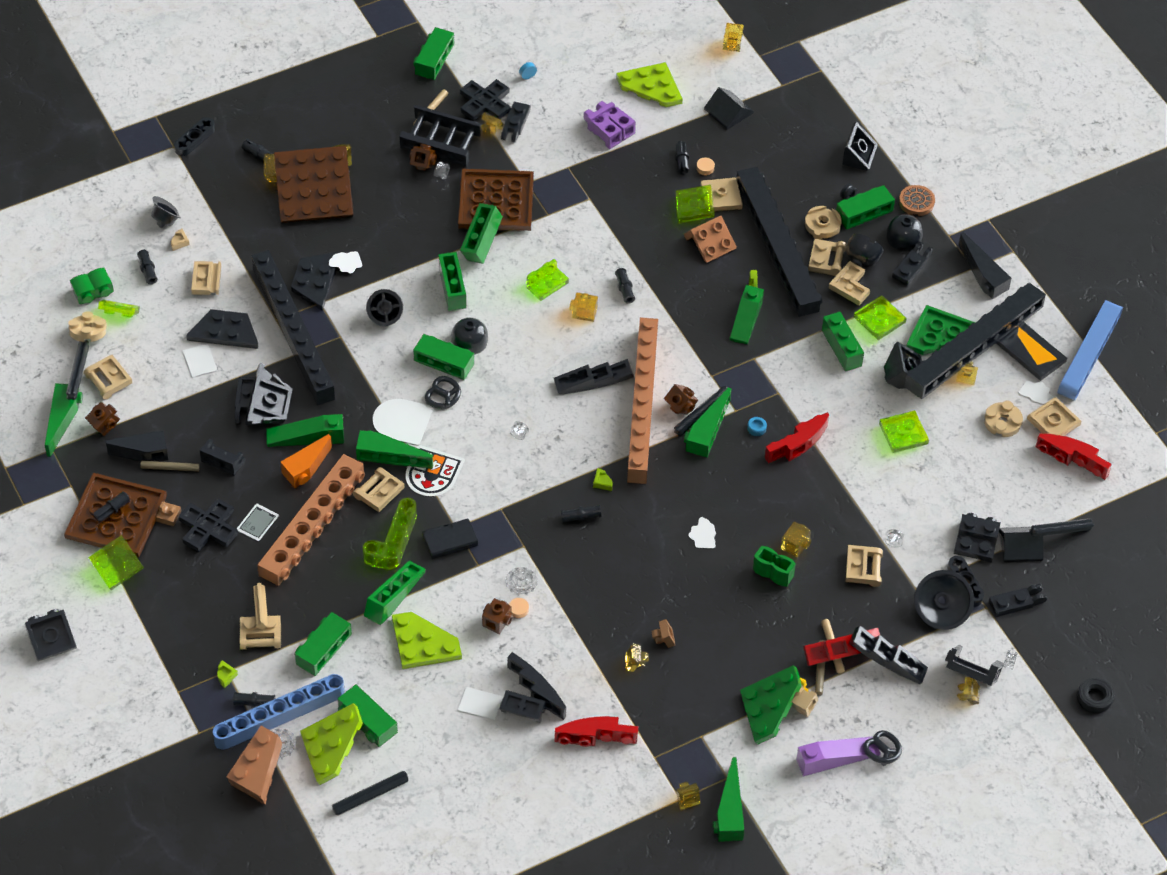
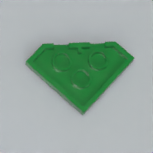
M926 305L906 347L921 355L933 353L940 350L948 341H952L960 332H964L975 322Z
M794 665L740 690L753 738L757 744L777 736L780 730L778 727L782 719L786 718L793 704L791 701L795 693L799 692L802 686L798 670Z

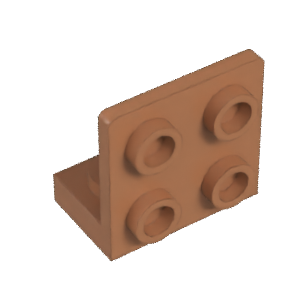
M722 216L716 217L684 234L686 240L693 238L706 263L737 248Z

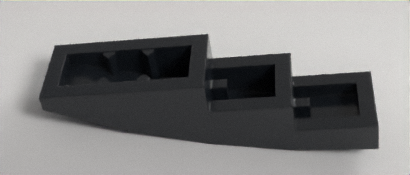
M628 359L612 365L609 362H605L592 368L588 364L554 377V382L558 394H567L609 386L633 378L634 375Z
M861 626L854 629L849 642L850 645L892 672L915 683H923L928 667L901 645L894 647L882 636L874 637Z
M511 652L507 657V668L519 675V684L531 691L532 698L545 701L546 710L564 720L566 718V706L556 690L528 662Z

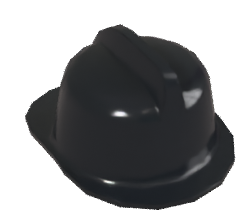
M157 196L152 198L154 206L151 216L156 220L160 228H163L165 225L172 226L178 218H181L177 209L170 202Z

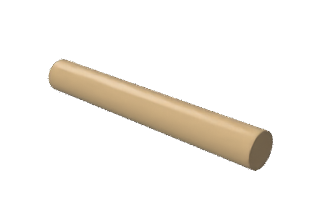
M442 90L427 108L435 110L448 95V92Z
M829 619L822 620L821 623L826 639H834ZM841 658L833 660L837 673H843L845 669Z

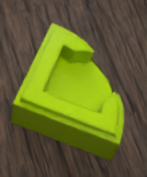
M757 270L750 271L749 286L758 287Z
M597 468L593 487L612 491V479L604 470Z
M221 661L218 666L217 675L220 684L226 688L238 675V671L224 661Z

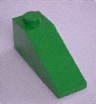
M746 285L731 332V341L748 345L763 303L764 289Z

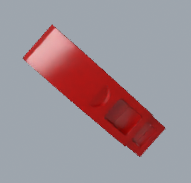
M829 413L816 415L813 419L800 422L795 426L793 435L790 434L782 440L771 442L766 446L765 450L767 462L770 463L784 456L788 461H791L805 453L824 434L828 426Z
M1041 433L1038 435L1036 448L1055 458L1058 462L1069 466L1073 461L1078 466L1085 468L1104 480L1109 476L1112 464L1098 456L1099 449L1080 440L1062 435Z
M878 628L866 630L874 637L880 635ZM852 634L803 646L808 666L861 652L849 644Z
M619 717L583 718L556 727L554 742L564 745L577 744L583 747L595 746L596 739L604 742L615 741L622 742L623 744H637L638 726L618 724Z

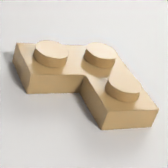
M851 261L829 283V289L859 306L870 294V289L858 283L864 275L865 269Z

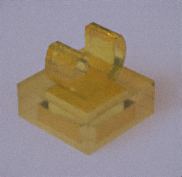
M486 113L481 118L485 122L482 125V130L486 132L487 128L491 127V135H495L496 128L501 130L504 125L500 119Z
M970 362L960 369L957 373V382L975 385L978 367L973 366L974 362Z
M633 643L625 653L626 671L634 672L638 666L644 667L645 661H649V653L641 652L639 644Z
M965 677L964 683L957 686L960 691H963V693L957 694V697L961 701L968 700L971 705L979 704L980 685L975 679Z
M680 783V788L676 789L680 809L700 804L697 784Z

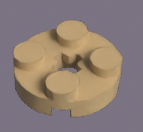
M817 206L808 211V215L805 218V228L813 235V238L820 240L839 233L841 216L836 210L826 209L827 206Z
M83 312L81 316L75 317L68 322L70 336L80 342H84V339H90L91 342L97 341L106 334V320L93 315L92 312Z
M1006 400L994 403L986 409L984 424L989 432L995 435L996 433L1002 434L1001 437H1010L1019 432L1023 416L1021 411L1011 401ZM1001 417H1004V418L1007 419V422H1005L1004 420H999V419H1000Z

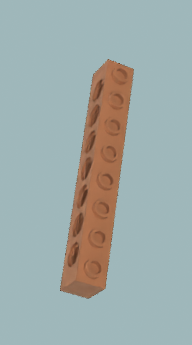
M345 454L342 455L259 562L258 573L260 577L278 586L289 577L291 569L299 564L304 552L309 551L314 539L321 535L324 526L331 522L334 513L342 508L344 500L347 496L352 495L354 487L363 480L365 476L363 463Z

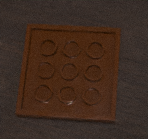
M346 146L274 152L281 223L353 217Z
M462 169L458 228L469 229L478 205L482 203L496 206L503 216L498 230L531 231L534 171Z
M93 473L64 533L65 539L140 557L156 521L159 507L167 497V492ZM122 491L129 496L130 502L118 509L116 514L113 513L102 522L96 521L93 516L94 512L103 507L107 500L111 501Z

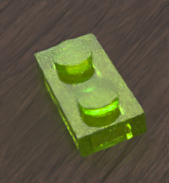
M102 300L99 301L98 309L104 310L103 313L106 314L118 312L122 313L121 316L131 318L133 315L139 314L140 306Z

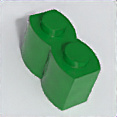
M105 268L94 269L88 274H81L70 280L71 288L79 304H88L96 298L107 297L114 292L113 284Z
M761 546L754 555L753 570L758 575L770 578L774 583L787 587L794 577L796 563L787 556L778 555L776 551L769 547Z

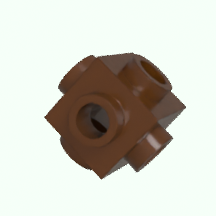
M426 144L413 147L410 152V165L416 166L415 169L426 171V168H432L437 159V155H435L436 150L431 149V146Z
M674 384L663 398L671 406L670 409L676 414L688 415V413L694 410L695 404L698 402L693 390L678 384Z
M103 402L95 405L92 411L85 417L93 428L104 436L120 420L116 415L118 411L111 404L106 405Z
M494 598L483 610L482 626L500 635L504 627L509 626L513 619L512 606L503 600L500 601Z

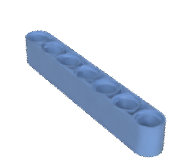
M1105 300L1061 381L1058 394L1072 400L1077 399L1117 324L1123 307Z
M338 674L329 675L217 724L213 728L215 746L223 750L253 738L260 726L271 730L337 701L344 694L343 678Z

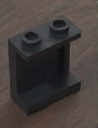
M961 645L948 651L945 661L948 662L946 668L990 686L998 681L1004 665L1003 662L996 660L989 669H986L960 658L959 655L963 648Z

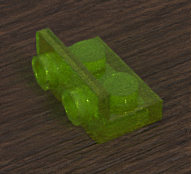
M553 259L550 262H546L536 271L529 273L526 288L542 301L567 285L569 278L557 268V261Z

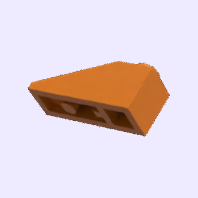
M329 434L280 462L282 474L294 488L307 483L312 478L332 448L331 436Z

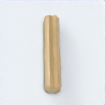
M257 583V585L253 586L256 627L264 630V628L268 627L265 586Z

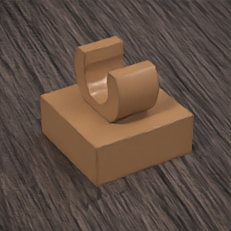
M162 502L156 516V522L174 526L181 513V507Z
M667 619L659 621L660 629L652 631V637L655 639L656 644L665 642L668 648L676 646L673 629Z

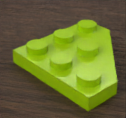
M666 62L616 73V79L620 88L625 92L632 91L637 93L638 97L648 101L652 99L659 102V105L663 107L675 106L683 102V98Z
M413 612L392 615L402 669L462 659L459 639Z
M354 703L300 730L316 781L320 785L339 776L342 769L340 766L344 757L348 756L354 743L353 738L363 724L358 707Z

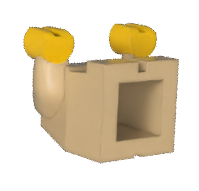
M800 678L802 686L799 692L795 693L791 701L793 703L792 707L797 712L808 717L817 704L818 697L815 692H809L806 688V680Z

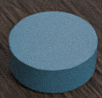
M532 62L523 64L519 69V74L523 79H530L537 73V67Z
M753 417L748 421L747 429L751 435L761 436L766 432L767 423L763 418Z

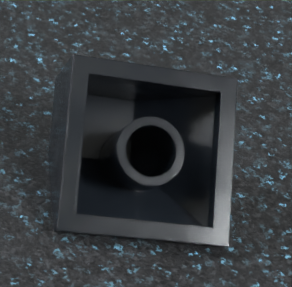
M896 342L884 365V378L886 382L897 389H906L905 376L909 370H913L922 361L921 355L900 342Z

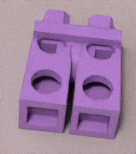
M601 101L596 105L595 112L591 109L584 111L587 129L605 141V146L609 149H612L621 143L622 140H626L636 132V121L620 108L615 107L613 102L607 104Z

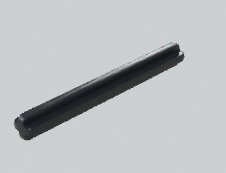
M88 340L84 342L79 341L66 391V398L68 400H75L77 398L89 350Z

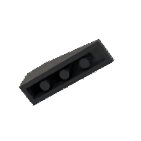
M962 232L960 234L959 247L982 291L994 299L1009 290L1012 278L972 239Z

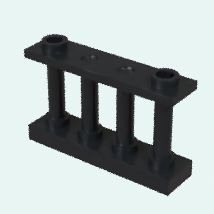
M415 105L414 114L417 120L410 133L401 132L399 136L400 147L412 150L413 147L420 146V144L430 145L431 149L436 150L435 155H437L438 159L467 167L469 152L466 149L473 135L481 138V124L476 121L428 109L424 106ZM423 121L433 123L426 138L417 136ZM440 126L450 128L443 143L433 140ZM456 131L466 133L460 147L450 145Z

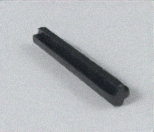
M722 386L674 427V433L682 436L723 394L727 387Z
M1088 518L1032 525L1029 532L1031 536L1037 537L1091 530L1094 527L1092 519Z
M405 771L398 772L332 804L333 812L335 815H340L408 782L407 773Z

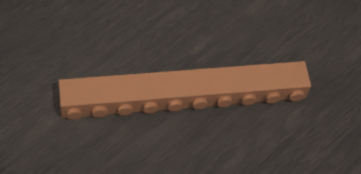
M640 317L627 483H647L658 319Z

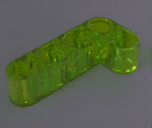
M403 498L400 500L385 543L375 540H369L364 543L363 560L367 565L387 570H394L399 567L417 517L414 499Z

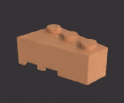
M260 726L227 775V779L232 786L263 804H266L268 789L271 786L272 775L283 744L276 733Z

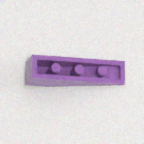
M873 737L819 741L799 746L796 760L802 775L807 776L869 759L863 751V743ZM871 744L869 749L875 755L880 756L879 749Z

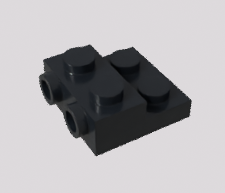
M974 513L962 514L953 554L992 562L1001 522H997L993 517H987L986 519L978 518Z
M53 609L48 611L45 616L39 617V615L28 618V621L25 622V628L37 661L77 648L64 609L60 611L59 609Z

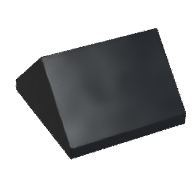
M721 87L717 88L704 107V110L727 130L754 114V111L733 92Z
M857 122L853 123L845 145L842 165L867 171L870 169L878 144Z
M1031 527L1000 528L999 536L1004 562L1043 561V536H1031L1029 532Z

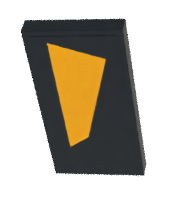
M1025 322L996 343L1040 381L1067 361L1066 356Z

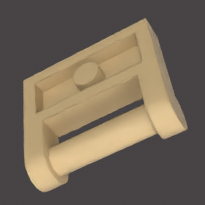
M814 239L808 267L809 271L837 276L842 270L841 262L847 244L843 241L836 243ZM831 251H836L834 264L829 266Z
M112 354L87 367L83 372L86 378L90 379L98 388L101 397L105 400L109 399L115 392L132 384V378ZM97 372H101L109 382V386L106 387L96 375Z
M381 467L375 470V474L367 482L353 491V495L357 500H362L378 512L405 488L402 481ZM381 479L382 481L367 494L366 492Z
M848 545L846 582L870 584L873 587L880 586L882 580L880 577V560L883 557V550L876 547ZM867 556L873 558L872 575L866 574Z
M280 615L268 616V627L264 628V630L256 627V617H240V650H246L247 647L275 646V648H281ZM274 637V638H270V639H247V638Z

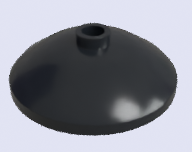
M938 570L926 575L920 581L915 591L914 603L919 617L927 625L940 630H949L962 625L969 618L974 606V594L970 584L963 576L950 570ZM940 597L944 598V604L939 603L938 599Z

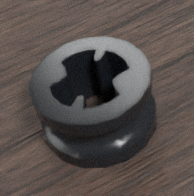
M849 183L843 187L840 196L846 200L856 196L858 190Z

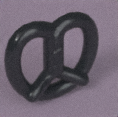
M437 377L432 383V388L425 393V401L428 405L437 409L450 408L459 400L461 387L450 377ZM440 382H448L454 388L447 391L438 387V384ZM433 393L445 398V403L434 402L430 396Z
M881 730L876 732L873 738H869L863 743V751L873 761L886 766V764L893 763L899 759L902 754V746L896 736L888 731ZM886 737L890 739L896 749H890L879 738ZM871 744L876 746L884 754L883 758L875 755L869 749V746Z

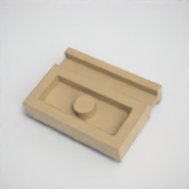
M194 261L192 294L211 295V293H216V295H219L221 262Z

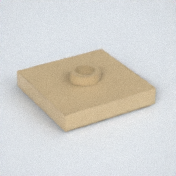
M736 178L701 181L706 212L742 209V201Z
M1056 397L1027 416V419L1042 434L1065 436L1080 426L1082 422Z

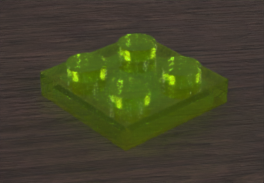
M711 185L676 190L679 223L715 217Z
M882 295L854 313V318L877 340L905 324L907 319Z
M916 411L879 420V425L892 453L929 443V438Z
M122 535L88 557L110 590H113L144 569Z

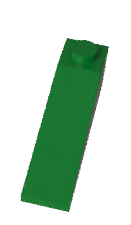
M55 383L45 439L46 455L49 457L53 454L76 415L79 403L82 404L83 393L79 392V390L75 400H68L66 398L68 384Z
M727 388L692 425L690 432H686L684 443H686L687 452L708 457L730 403L731 388Z
M343 414L322 415L267 429V447L310 445L328 434L331 436V444L344 443Z
M360 430L356 446L357 460L433 469V454L379 432Z
M409 560L367 598L364 617L381 625L393 614L423 576L426 569Z
M732 757L717 813V821H713V832L717 834L718 842L741 841L744 838L745 830L737 757Z

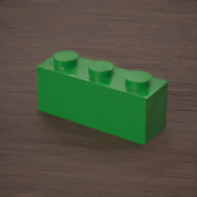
M435 27L432 33L428 34L426 44L422 45L419 56H416L413 62L416 75L435 80L455 45L454 32Z
M883 185L837 203L836 211L840 214L841 223L847 230L893 212L895 199Z
M479 203L460 249L467 261L484 264L503 217L496 206Z
M457 252L438 254L439 271L448 311L467 308L466 291Z
M837 312L824 316L822 332L844 371L862 367L864 351L842 313Z
M424 333L413 349L415 362L462 380L466 379L474 366V353L470 350L460 348L450 342L439 340L434 336Z
M333 612L328 617H324L319 627L309 634L307 641L296 649V665L316 676L352 635L351 623Z
M357 684L338 698V711L353 703L358 707L363 722L360 730L365 733L369 742L375 743L379 748L398 733L397 722Z

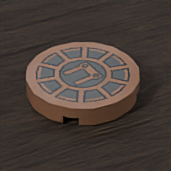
M911 185L901 191L899 204L906 213L923 216L933 210L935 195L925 186Z

